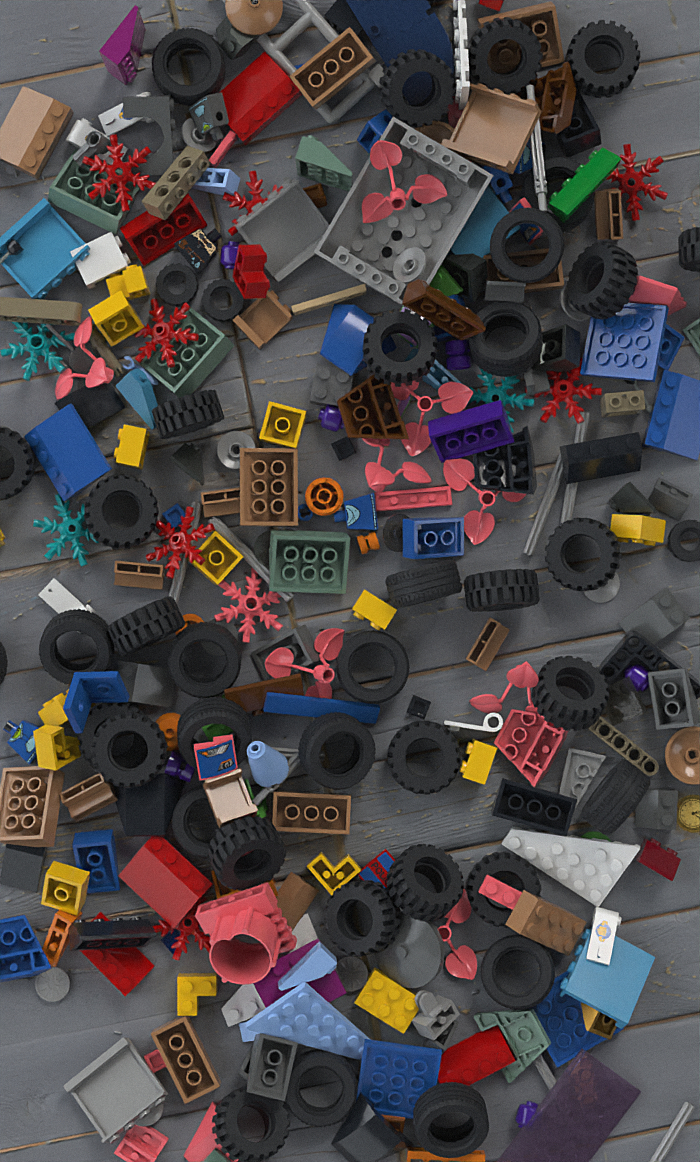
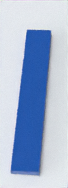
M267 692L263 710L270 713L316 718L331 712H341L354 717L359 722L376 724L380 706L379 704Z

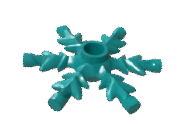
M12 322L17 327V329H14V332L21 333L20 337H27L28 341L24 345L18 342L19 346L9 343L10 348L1 349L0 351L2 357L12 354L11 359H14L19 353L23 356L25 351L30 352L31 357L26 358L25 361L28 362L21 367L22 370L26 369L22 379L30 381L32 371L37 373L36 364H40L37 360L39 356H45L44 363L48 361L50 370H52L53 366L60 374L66 370L59 362L63 358L54 356L57 352L49 351L51 345L57 348L58 344L65 345L55 335L52 338L46 337V333L50 331L46 327L47 324L37 325L39 332L33 334L32 326L28 329V323ZM65 331L60 333L66 341L74 340L75 333L65 335Z
M480 369L482 374L477 376L484 381L482 385L487 386V392L482 393L479 388L476 392L472 387H469L473 391V395L468 403L476 400V404L483 400L485 404L494 402L492 400L493 395H498L504 407L506 404H510L513 409L516 405L519 409L524 410L523 405L534 406V399H525V393L517 397L516 393L511 397L507 395V389H513L514 387L511 385L520 381V379H516L518 375L505 377V381L501 378L502 385L496 387L494 385L496 378L492 379L493 375ZM508 416L509 423H514V419Z
M56 494L55 498L58 505H54V508L60 512L57 515L63 517V522L57 524L55 519L51 522L46 516H44V521L37 519L33 521V527L43 528L41 533L50 530L51 534L55 531L60 532V538H54V543L46 545V547L51 549L44 557L48 561L52 559L55 553L60 557L61 548L65 549V542L70 541L73 544L70 550L74 549L73 559L78 557L80 566H86L88 563L84 555H89V552L82 548L85 544L79 542L80 537L85 536L88 541L91 538L95 543H99V541L93 538L92 533H89L88 529L82 527V523L85 522V504L83 503L81 506V513L77 511L78 517L73 519L70 517L72 510L68 511L70 501L68 500L65 503L60 494ZM69 526L74 527V528H75V531H74V532H70L69 529H68V527H69Z

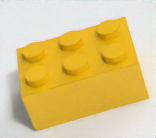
M376 967L373 968L367 981L354 999L356 1005L403 1034L419 1010L415 1002L417 993L409 988L402 987Z

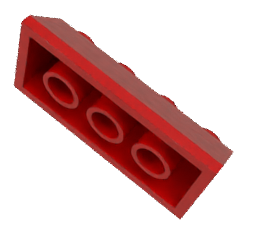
M187 193L166 220L145 211L119 229L143 266L173 248L175 242L197 229L206 227L207 223L191 196Z
M102 912L93 919L110 921ZM137 947L80 950L124 996L155 966Z
M498 1025L482 1032L479 1031L447 1048L441 1055L438 1074L439 1083L457 1082L469 1086L515 1062L516 1060Z

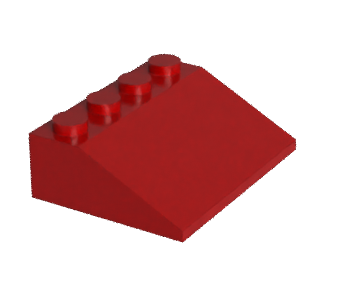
M265 51L219 92H222L229 123L227 125L236 133L245 146L302 96L295 83Z
M152 836L118 875L174 929L214 887L199 870L162 836Z

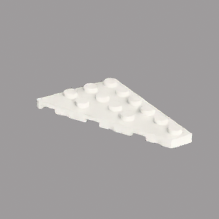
M453 0V10H457V17H453V29H455L454 47H457L454 54V66H456L454 74L456 85L455 103L459 104V110H463L467 104L470 89L467 22L465 18L466 4L465 0Z
M512 827L501 843L597 907L600 906L640 850V846L637 844L629 845L617 841L609 842L608 840L596 838H580L575 835L563 836L553 832H538L533 829L524 830L519 827Z
M308 913L303 915L292 931V934L297 938L296 947L290 952L278 954L277 960L318 939ZM252 983L242 985L221 1010L228 1027L256 1016L266 1007Z

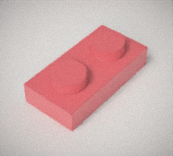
M486 874L478 890L479 893L512 910L522 894L521 891Z

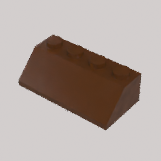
M418 279L407 284L402 305L462 341L485 331L486 327L478 315L458 304L456 300L447 297L440 290L431 287L426 281Z
M301 674L224 689V697L240 705L247 715L252 714L253 717L264 714L263 706L267 692L304 696Z

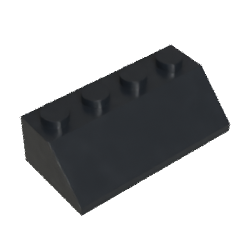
M639 432L560 446L566 484L637 472L641 469L642 446Z
M502 778L491 813L492 816L567 836L577 799Z
M133 917L130 920L114 918L111 921L95 919L93 922L76 920L68 928L70 951L146 947L156 937V932L149 920L142 919L141 917Z

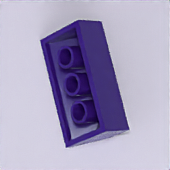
M501 400L428 421L429 437L441 463H444L446 460L458 459L514 442L508 416Z

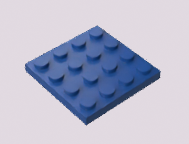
M628 303L623 306L620 312H616V315L602 320L591 317L580 374L590 377L655 382L669 307L666 305Z
M568 971L556 976L548 996L541 1003L532 1007L551 1041V1044L546 1049L557 1067L607 1039L586 1030L581 1001L568 994L562 997L559 996L562 991L560 985L563 979L568 977ZM616 1027L613 1035L620 1032L624 1028L620 1029L619 1027Z
M365 1039L357 1099L361 1092L374 1104V1108L380 1114L414 1119L413 1110L418 1098L426 1090L437 1085L442 1049Z

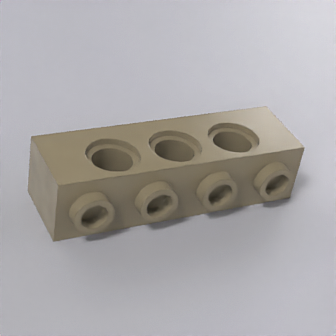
M188 145L142 200L149 214L164 220L168 218L211 163L204 151Z

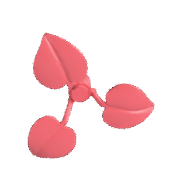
M383 140L377 141L371 148L370 161L377 170H383L388 167L392 191L390 192V197L386 196L384 198L381 193H371L363 199V223L376 222L388 217L393 210H402L406 205V200H409L412 191L413 197L417 202L427 204L446 197L447 190L437 177L430 174L418 176L415 179V186H411L407 194L402 189L396 188L391 166L400 163L402 151L395 143Z
M91 316L87 317L78 326L74 334V345L76 347L80 346L94 360L90 372L87 375L72 374L70 368L66 369L60 374L56 383V400L62 399L70 393L73 386V378L75 377L86 378L85 385L88 388H94L103 383L108 384L113 378L114 370L106 367L105 360L103 358L97 359L85 347L92 333Z
M415 380L409 386L401 383V387H395V383L391 382L392 392L396 399L406 400L411 394L418 400L417 406L421 411L419 424L410 422L405 425L409 440L401 439L410 456L422 453L431 443L428 426L422 425L425 412L430 411L434 403L442 402V409L447 413L461 412L473 395V391L469 387L457 382H447L438 389L440 399L432 400L428 396L420 397L413 392L419 385V382Z
M362 438L365 443L374 447L379 446L380 448L378 462H368L365 466L368 485L374 491L383 492L386 485L393 484L395 477L400 473H403L407 480L415 483L432 482L425 469L414 462H404L402 469H399L394 474L384 467L382 468L381 460L384 446H389L390 439Z
M466 459L446 460L443 465V474L447 484L457 491L464 490L468 484L479 493L478 499L483 504L480 512L472 510L464 516V532L472 544L477 545L483 542L494 529L495 520L493 515L483 512L487 506L494 504L495 496L501 491L496 490L492 493L490 490L481 491L470 482L475 477L474 466L470 461ZM502 491L503 498L509 502H518L526 495Z
M330 628L322 631L316 637L314 649L320 653L319 659L323 665H318L313 670L292 664L294 660L293 653L287 648L280 647L275 649L266 658V671L275 679L290 676L291 668L312 673L318 681L307 689L305 696L332 699L330 682L334 679L335 673L332 668H329L330 665L325 660L330 661L338 657L343 645L345 631L339 628Z
M526 661L522 665H517L508 671L506 677L510 683L500 699L492 694H483L469 700V703L481 712L488 714L498 713L502 710V704L500 703L504 701L514 684L518 688L527 687L530 706H527L525 711L539 714L537 712L538 708H535L532 702L530 689L537 686L539 678Z
M463 889L462 898L444 916L448 920L445 926L438 928L443 942L447 941L453 953L446 957L445 961L448 972L455 977L472 980L477 972V959L474 951L466 945H462L456 950L450 940L452 932L449 924L451 920L455 923H463L471 914V904L466 890Z

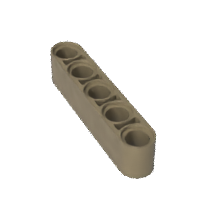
M0 297V321L78 326L81 322L83 305L69 301Z
M601 716L594 725L587 728L646 775L652 776L657 773L659 765L656 760ZM602 725H606L609 729L608 733L604 736L599 733V728ZM617 737L623 739V745L619 748H616L614 745V740ZM633 749L638 751V757L635 760H631L629 757V753ZM648 761L653 763V769L650 772H646L644 769V765Z

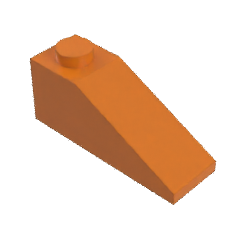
M61 910L55 913L42 948L51 966L56 967L69 944L68 928L74 921L80 920L82 916L81 911L78 915Z

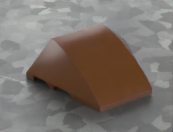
M568 62L562 64L563 67L555 71H548L547 75L539 79L536 78L535 81L533 79L529 81V84L534 86L535 101L542 111L539 117L540 130L558 134L571 123L576 86L570 63ZM523 86L520 88L521 92L515 93V95L523 100H527L526 88Z
M372 375L337 400L348 438L409 440L404 421L401 420L392 392L391 382L390 385L384 384V379L377 380Z

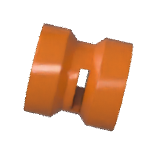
M375 531L370 532L366 536H357L362 555L368 553L369 550L376 551L380 549Z

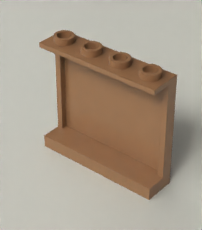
M470 83V88L472 89L470 98L450 140L443 139L441 145L467 160L513 174L542 111L537 106V102L532 99L523 100L512 93L507 95L496 88L491 90L483 84L478 83L474 85Z

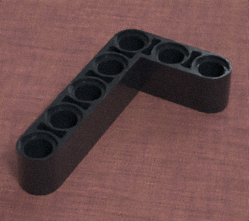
M629 631L600 664L601 675H604L607 681L614 680L635 656L654 671L682 668L637 631ZM631 638L639 640L635 645L629 644ZM646 650L654 652L650 657H646L643 654ZM620 652H624L626 654V657L624 659H618L616 655ZM661 662L668 663V666L664 669L658 667ZM612 667L614 670L608 674L604 672V669ZM687 672L691 685L698 687L694 692L696 699L700 697V682Z

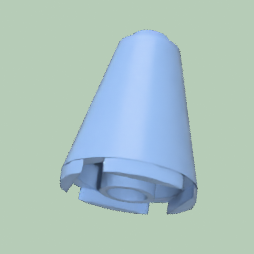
M254 741L248 746L247 755L251 774L257 784L262 787H272L271 785L280 784L287 777L289 766L286 757L282 753L261 741Z

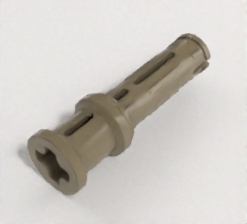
M94 323L92 324V333L89 339L92 344L91 347L94 350H98L109 368L114 370V375L117 379L121 377L117 369H119L122 375L126 373V370L106 344V338L100 334Z

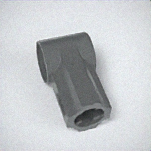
M92 131L87 135L86 143L72 157L80 167L85 168L87 165L82 163L84 156L94 159V156L99 153H107L109 150L106 146H111V142L98 131Z

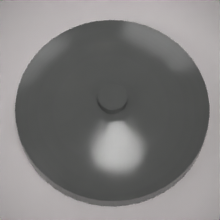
M401 912L398 913L399 918H401V924L397 927L400 930L398 935L393 936L395 941L388 945L386 950L376 953L375 958L382 972L402 987L418 988L434 980L440 973L444 963V944L433 922L420 921L419 918L415 920L410 918L411 915H405Z

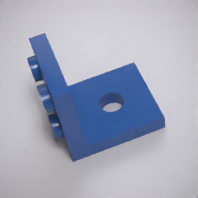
M118 671L74 672L63 710L74 732L83 733L92 703L128 702L130 696Z

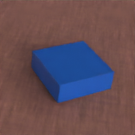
M176 503L162 513L167 522H170L172 528H177L182 524L180 517H185V512Z

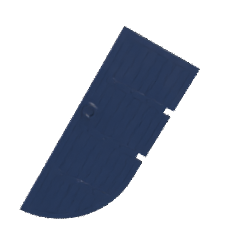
M346 0L387 68L391 65L389 61L392 58L395 60L398 58L397 54L401 52L407 54V50L410 49L415 51L422 49L433 53L450 67L451 75H453L454 55L447 32L435 12L429 16L427 15L426 10L431 8L428 0ZM425 71L416 72L405 81L402 93L410 105L419 104L429 96L432 89L430 74Z

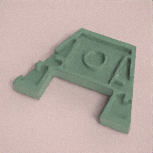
M533 1008L481 1012L473 1016L481 1032L499 1025L517 1058L516 1061L502 1068L508 1083H511L551 1044Z

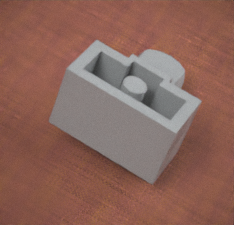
M420 990L415 996V1002L420 1013L412 1022L419 1035L435 1040L460 1015L450 999L440 995L434 997L433 993L426 990Z

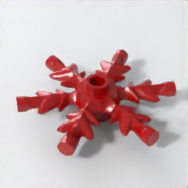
M117 134L109 136L111 146H106L113 154L108 155L114 159L113 164L107 165L105 159L102 163L97 155L94 156L95 160L84 156L82 163L92 166L89 169L90 171L100 170L99 174L104 171L108 174L107 179H100L102 183L92 184L95 189L88 196L93 200L101 194L103 198L106 190H111V184H116L118 189L115 193H119L116 203L121 201L122 212L130 211L128 200H133L127 193L131 190L125 187L128 181H132L134 187L137 184L142 191L145 190L144 186L152 189L156 184L147 180L150 177L149 175L139 177L140 172L135 175L131 173L132 167L139 168L137 164L147 162L143 158L149 155L151 150L147 146L141 152L135 149L133 157L129 155L128 162H122L121 157L124 153L120 152L123 148V143L118 145ZM121 169L123 171L122 175H117L116 170Z
M624 144L625 155L620 154V158L625 163L621 165L626 168V172L619 174L618 168H616V171H613L606 180L612 179L611 183L617 180L620 183L618 189L621 190V200L623 193L629 195L630 198L626 201V203H629L626 212L631 211L632 221L640 220L638 210H643V207L638 202L641 201L637 197L639 191H643L645 197L649 194L653 201L656 200V196L665 200L668 195L667 192L658 190L661 185L651 186L652 182L648 184L643 182L645 176L651 177L649 173L659 172V169L656 167L661 165L664 160L661 156H658L653 162H651V158H648L645 167L641 165V171L636 172L633 167L637 162L633 161L637 153L631 154V144ZM631 178L635 180L633 186L628 185V180Z
M250 171L249 177L251 182L246 181V185L252 190L248 191V193L253 195L251 201H247L244 195L241 198L236 191L234 196L224 192L222 199L232 202L229 205L230 208L239 206L238 210H241L245 207L248 215L252 212L251 208L259 202L263 204L268 200L260 196L263 189H260L263 180L257 181L256 171ZM274 185L272 192L274 190L278 192L283 187L277 188V185ZM237 219L232 220V223L236 225ZM233 226L228 232L231 236H234L238 230Z
M154 298L150 300L153 310L149 311V314L154 317L151 320L155 321L156 325L150 328L148 323L146 327L143 324L144 328L135 334V338L144 335L143 338H146L148 335H151L152 340L145 342L147 345L138 349L142 352L134 359L139 363L143 361L145 356L149 359L152 350L156 351L155 345L161 344L160 352H163L161 360L166 359L167 366L172 368L175 366L172 356H176L177 353L171 349L174 346L170 345L169 342L175 338L177 342L180 339L184 344H187V339L198 341L199 335L197 333H189L190 328L183 331L182 328H179L177 331L173 329L174 324H181L179 320L187 318V315H184V313L191 307L186 302L180 310H178V307L175 308L173 316L170 314V321L164 322L163 319L166 315L162 314L164 306L159 307L158 300Z
M580 358L579 367L570 370L571 373L567 371V379L560 378L562 372L546 371V374L550 375L548 379L554 380V385L550 387L549 391L534 395L535 398L544 394V397L549 393L553 395V400L546 401L549 405L541 408L542 411H545L540 418V421L546 423L551 415L555 418L556 408L560 410L559 403L566 402L565 410L569 409L568 417L574 416L577 424L585 421L580 412H584V409L577 406L579 402L573 401V396L578 394L580 398L584 395L588 399H592L591 395H602V388H592V383L583 387L582 383L578 388L573 385L574 381L580 380L578 376L581 375L583 358Z
M190 506L186 508L185 517H180L182 525H179L180 532H175V527L171 529L170 522L165 526L160 520L157 521L156 527L161 530L158 535L165 536L164 539H169V544H162L163 548L154 547L155 552L146 555L147 561L150 562L155 558L156 561H159L163 555L166 557L169 551L173 552V555L168 558L171 561L165 567V569H169L166 574L168 579L174 578L175 568L177 570L180 569L178 561H182L179 557L181 553L185 554V558L189 556L190 563H193L195 560L199 565H202L205 562V559L199 555L202 550L195 549L197 546H192L191 541H198L197 538H206L205 533L215 530L212 523L208 524L205 528L204 524H201L197 530L194 528L191 534H187V530L192 527L190 524L195 518L194 516L191 517L194 508Z
M203 897L176 926L175 929H178L181 934L174 938L178 941L171 946V949H175L172 959L179 961L182 951L187 953L186 943L190 944L187 937L191 934L195 936L194 942L198 941L199 949L202 950L205 947L208 953H210V937L205 936L204 932H200V924L195 917L198 905L203 903L206 897ZM187 919L192 921L189 927L185 925V920ZM158 920L160 925L152 926L156 933L161 932V937L165 936L169 931L172 934L175 930L163 920Z

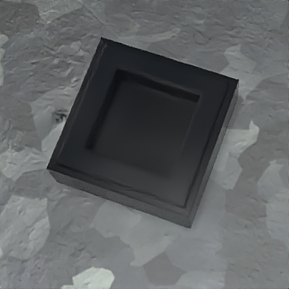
M348 436L331 443L339 461L356 454Z
M413 695L406 713L425 719L431 701Z

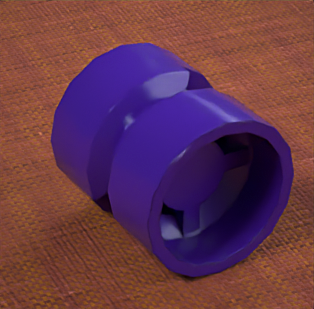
M469 340L445 342V352L449 355L446 359L447 370L471 368V357L468 356L470 352Z
M173 750L164 773L173 777L178 775L179 779L190 783L195 768L186 763L180 752ZM182 763L186 765L185 770L180 769Z

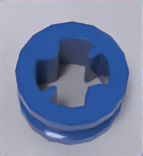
M307 504L298 506V518L301 521H309L313 517V512L310 509L308 510L310 515H306L305 518L301 517L302 513L299 514L301 509L308 508Z

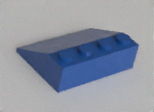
M667 370L661 372L642 443L643 447L698 460L700 453L699 380Z
M72 403L34 427L24 436L63 501L78 496L112 469Z

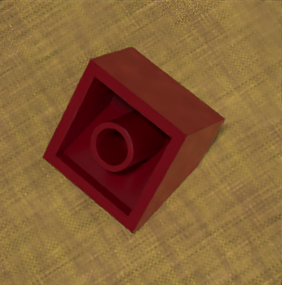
M645 838L634 859L673 881L681 861L677 857L678 853L669 847L667 850L661 848L660 845L662 843L653 838L650 841Z

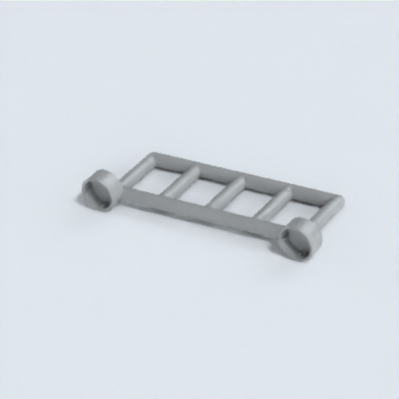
M254 0L252 4L256 5L258 4V1ZM293 0L304 12V15L274 43L266 33L260 35L257 39V42L288 77L297 69L281 51L311 23L317 27L330 43L339 36L309 0ZM379 63L371 71L367 68L359 75L363 82L333 110L325 102L317 111L329 124L336 123L376 85L382 88L379 81L380 77L384 78L385 75L382 72L383 68Z

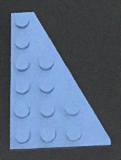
M305 981L246 1022V1028L250 1031L297 1042L298 1044L361 1061L364 1040L369 1039Z

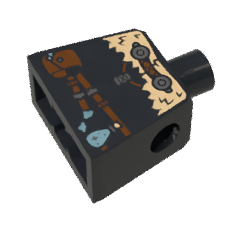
M200 228L175 242L174 245L199 275L219 252L214 243L222 236L215 228L207 235Z

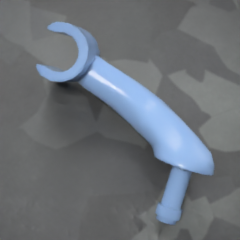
M130 356L124 357L126 360L131 361L128 365L122 364L125 369L134 370L139 368L146 374L152 388H154V385H158V380L151 373L134 363Z

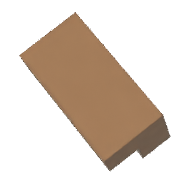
M618 188L595 190L596 238L598 240L623 239L621 190Z
M240 488L201 492L205 518L240 513Z
M115 561L114 585L163 590L164 565Z
M488 618L465 660L486 671L510 629L494 619Z
M99 773L59 793L62 804L68 807L71 818L76 822L118 800L113 783L107 782Z
M290 872L278 890L279 896H276V899L278 900L277 907L281 908L282 916L287 919V925L293 931L319 890L300 876Z

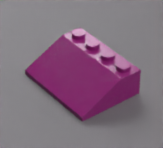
M136 5L99 50L107 71L124 85H127L128 82L131 83L137 76L136 72L138 71L146 32L139 8Z
M316 939L279 958L276 966L272 967L262 980L253 983L266 1008L297 987L294 986L281 991L278 988V981L319 941L322 943L320 939ZM336 969L330 974L326 973L321 978L306 982L329 1003L347 994Z

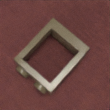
M644 390L604 394L600 398L601 418L638 415L645 410Z

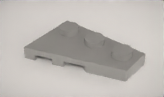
M568 747L558 794L576 798V808L606 756Z

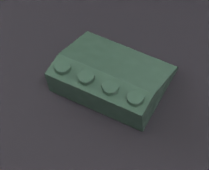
M310 135L308 137L302 136L295 157L297 175L349 192L353 186L352 172L318 138Z
M75 149L50 186L48 202L116 235L129 211L122 212L121 201L116 203L119 193L115 192L118 186L111 184V190L107 189L103 198L99 194L92 200L88 196L95 189L92 184L102 183L100 179H107L108 174L105 171L99 174L100 170L90 171L89 169L92 167L90 165H87L85 168L80 167L72 157L78 151V149ZM116 170L117 175H122L123 171ZM128 181L125 187L131 190L127 192L133 199L132 201L128 200L129 209H131L140 188L137 184L134 187L132 181Z
M192 308L184 313V315H187V318L179 320L181 324H174L173 329L177 331L179 328H182L183 331L190 328L189 333H197L199 339L198 341L187 339V344H184L180 339L177 342L175 338L169 342L170 345L174 346L171 349L177 353L176 356H172L175 366L169 368L166 359L161 360L163 352H160L161 344L155 345L156 351L152 350L149 359L145 356L143 361L139 363L178 398L188 394L191 395L235 346L226 335Z
M271 529L269 591L346 594L350 537L347 532Z

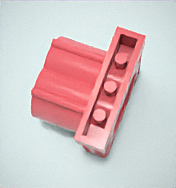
M268 882L198 905L195 917L205 935H210V963L214 971L222 977L223 983L227 981L242 985L256 983L262 980L272 967L276 966L278 954L290 952L296 947L297 938L292 934V928L287 925V919L282 916L281 908L277 907L278 900ZM246 934L260 942L253 944L239 941L234 936Z

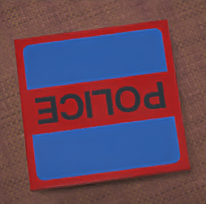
M385 849L365 865L357 875L363 881L372 880L375 883L379 882L383 884V888H387V873L395 859Z

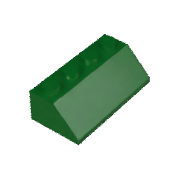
M603 147L599 151H593L588 157L590 161L586 165L582 163L576 169V175L572 179L568 178L561 185L563 189L559 193L555 191L548 200L550 202L547 207L564 223L618 167L621 161L618 155Z

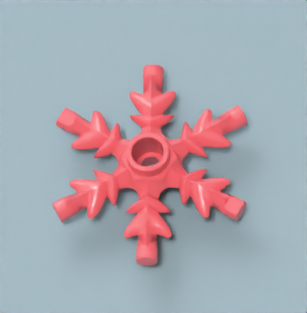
M251 568V578L246 576V581L249 585L245 586L249 591L246 595L241 594V588L237 591L234 582H231V586L224 580L218 584V586L226 590L223 595L233 596L231 600L237 599L239 605L237 607L230 605L231 609L222 607L223 613L214 615V619L216 622L226 619V623H229L233 617L237 619L239 613L244 614L245 619L240 622L244 624L238 631L239 633L243 632V643H250V633L255 635V630L252 626L256 625L252 620L254 616H260V623L264 620L267 629L271 625L279 632L283 626L275 620L278 618L277 615L269 614L270 611L262 610L263 604L271 606L270 602L280 603L277 598L281 596L275 591H269L268 594L264 592L263 597H258L256 591L261 588L257 586L262 582V578L257 579L258 573L253 568ZM247 604H252L253 609L248 608Z

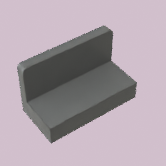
M486 281L485 300L524 302L526 283Z
M535 364L529 370L522 373L528 396L550 390L546 371L536 370Z
M659 477L647 500L657 510L676 520H680L689 507L693 494Z

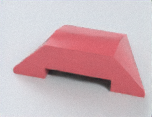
M636 276L637 285L634 286L635 291L630 296L628 303L666 305L669 307L668 316L686 307L687 302L684 301V297H681L677 287L643 276Z
M512 709L494 744L528 781L536 787L549 771L566 739L568 731L563 730L562 727H554V724L551 722H546L543 715L540 716L536 713Z
M213 1101L183 1155L188 1162H202L215 1148L223 1153L220 1150L222 1148L221 1144L217 1145L214 1140L217 1138L216 1133L213 1134L212 1128L215 1126L212 1118L217 1114L215 1112L217 1105ZM229 1153L224 1154L231 1162H238V1159L234 1161L230 1159Z

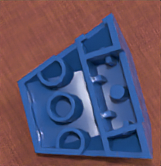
M334 304L320 355L350 376L366 368L367 364L363 359V340L367 327L370 323L373 324L374 318L356 305ZM391 335L383 340L382 351L384 354L396 350L397 347Z
M25 915L0 920V983L37 976L52 969Z

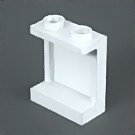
M112 232L70 251L72 257H74L86 245L90 247L88 251L90 255L86 256L83 261L79 259L75 262L89 290L96 287L95 283L126 269L128 264L131 263L127 253H122L120 249L123 245L119 237H114Z

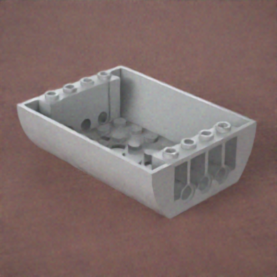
M392 117L380 140L395 143L402 151L400 163L391 166L396 188L402 189L407 194L410 187L415 186V179L418 176L430 174L437 177L444 184L447 196L432 203H422L420 207L415 208L411 204L414 199L412 191L409 200H406V205L402 210H393L388 217L379 221L363 223V199L371 193H381L384 198L386 196L390 197V192L392 191L388 167L383 170H377L372 165L369 157L314 253L407 308L402 305L407 284L409 283L401 282L393 274V266L397 257L408 248H420L426 255V266L423 273L416 280H424L430 285L494 175ZM401 231L402 239L394 241L392 239L393 232ZM386 247H390L393 250V254L389 258H385L382 255V251Z

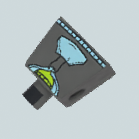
M222 92L207 95L188 107L201 135L210 133L213 142L224 139L221 128L226 126L229 120Z

